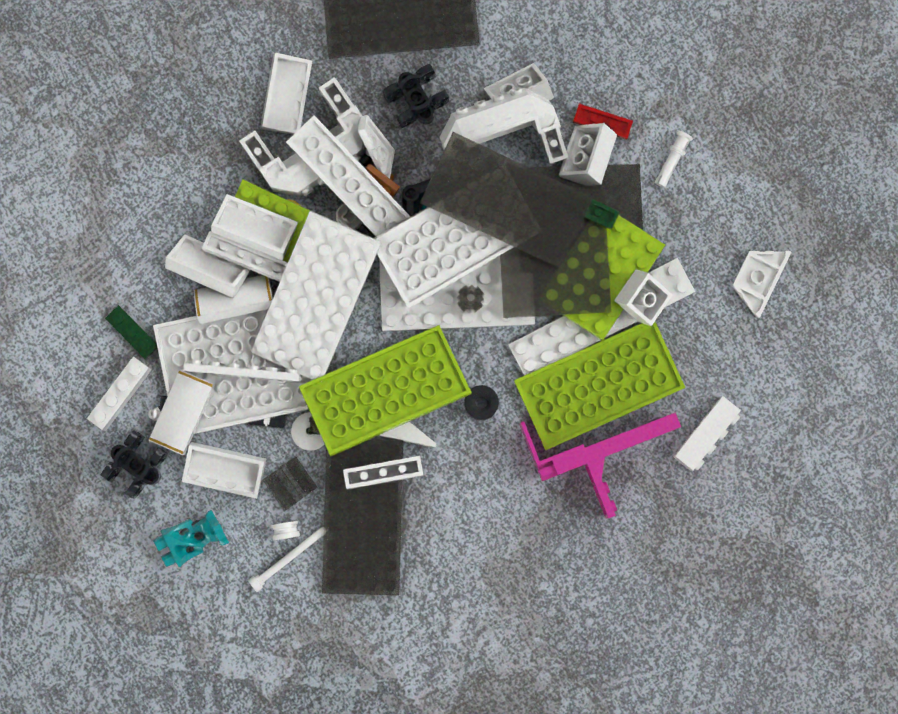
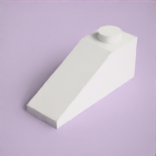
M410 422L379 435L385 438L436 448V443Z

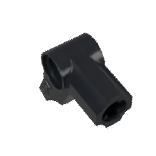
M435 177L404 187L402 191V208L410 217L419 213L420 200L430 197L432 192L440 193ZM408 191L416 193V197L413 199H408L405 195Z

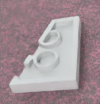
M368 115L361 116L358 126L359 135L376 168L390 179L395 149Z

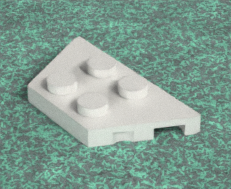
M749 251L732 287L757 318H760L791 254L790 251Z

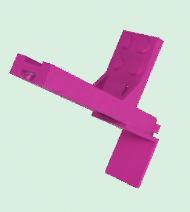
M675 412L586 448L582 444L540 461L525 422L523 421L519 424L541 480L545 481L585 465L606 519L616 516L615 511H617L614 500H610L608 497L610 490L607 483L602 482L605 457L681 427Z

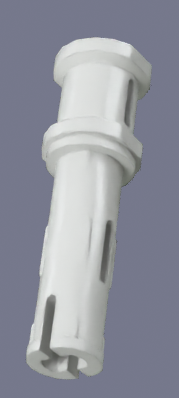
M682 131L677 132L678 136L674 144L670 146L671 152L654 182L660 187H666L680 157L686 154L685 149L689 142L693 140L690 135Z

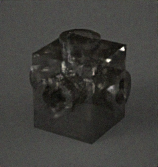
M465 285L458 291L457 300L459 302H457V305L463 312L467 311L470 314L474 311L476 313L484 306L482 303L484 302L483 296L485 294L478 286L474 287L471 285L468 287ZM471 294L475 299L468 301L467 296Z

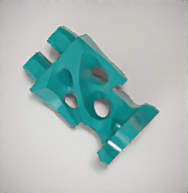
M212 510L208 511L203 519L194 522L188 519L178 525L161 530L162 535L153 540L158 551L166 547L170 550V552L161 556L166 567L175 563L178 567H181L191 558L203 553V547L209 542L218 541L222 546L229 543ZM201 532L203 533V538L196 539L194 534ZM189 546L194 547L192 551H186V548Z

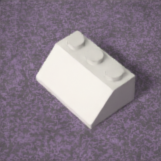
M534 63L484 88L489 100L497 94L505 95L511 93L512 89L518 87L526 88L548 100L554 98L548 80Z
M605 123L576 125L566 151L568 158L563 160L559 176L586 186L601 185L617 134Z

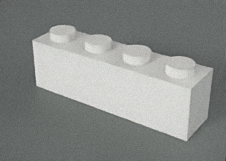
M132 357L87 419L101 430L106 431L152 369L137 358Z
M724 396L720 397L673 457L690 471L698 470L705 462L702 460L706 454L710 455L717 447L714 445L718 439L722 440L729 432L726 430L730 424L734 425L740 418L738 414L741 410Z
M420 456L343 470L347 490L424 476Z

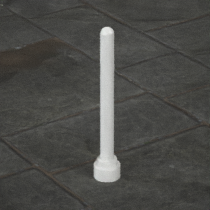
M321 527L260 576H252L248 582L256 592L260 591L267 579L326 534V528Z

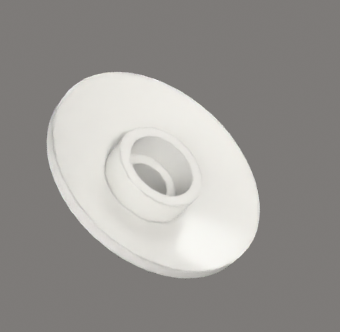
M310 412L296 418L292 425L291 434L297 446L304 450L313 451L325 445ZM310 427L313 428V434L308 435L306 432L307 429Z

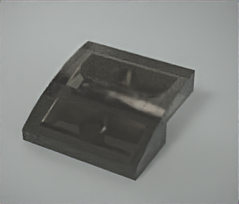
M296 456L262 480L284 512L318 488Z

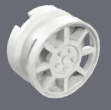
M345 204L337 209L336 221L353 230H357L361 226V220Z
M298 521L271 525V528L274 530L273 541L299 537L300 533L296 527Z

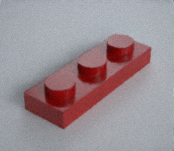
M579 103L573 123L579 125L605 123L617 134V137L627 140L633 121Z

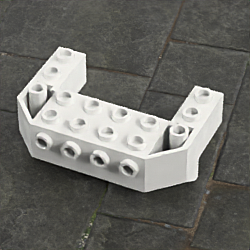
M334 77L319 87L321 95L337 117L338 125L329 131L359 161L364 149V142L358 132L362 115ZM256 131L240 140L242 147L273 192L300 197L301 195L306 196L310 194L316 185L319 184L321 186L325 184L297 153L283 162L279 157L274 159Z
M518 87L512 89L511 93L505 95L497 94L491 100L477 101L474 103V106L456 109V112L451 114L440 135L456 189L459 190L475 180L469 159L473 158L470 147L531 125L539 134L545 157L550 164L568 158L559 129L561 125L550 101L526 88Z

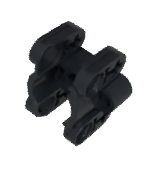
M431 64L421 67L416 71V74L410 72L402 73L398 78V83H393L382 91L388 104L404 97L410 109L397 115V121L401 128L409 126L416 121V118L422 124H430L434 119L432 107L436 110L449 102V95L445 89L433 96L430 95L428 98L421 87L435 78V71ZM418 94L421 96V100L414 102L411 100V97ZM426 110L431 113L429 118H422L420 116Z
M133 430L128 435L124 445H116L112 448L111 457L113 462H109L100 475L107 481L112 482L122 469L132 474L136 478H133L134 481L127 491L124 492L132 499L137 498L144 489L145 484L143 482L149 485H155L160 482L161 473L157 468L168 455L167 452L157 447V450L149 460L136 453L135 451L145 438L136 430ZM137 459L140 461V468L133 470L131 464ZM151 471H154L156 478L150 482L147 477Z

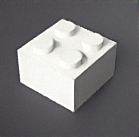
M636 269L614 301L638 322L652 326L673 294L649 273Z

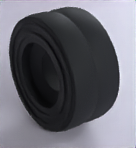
M485 385L471 388V395L466 396L464 400L466 412L476 420L491 418L499 406L496 392ZM483 397L487 400L485 408L477 407L476 400Z

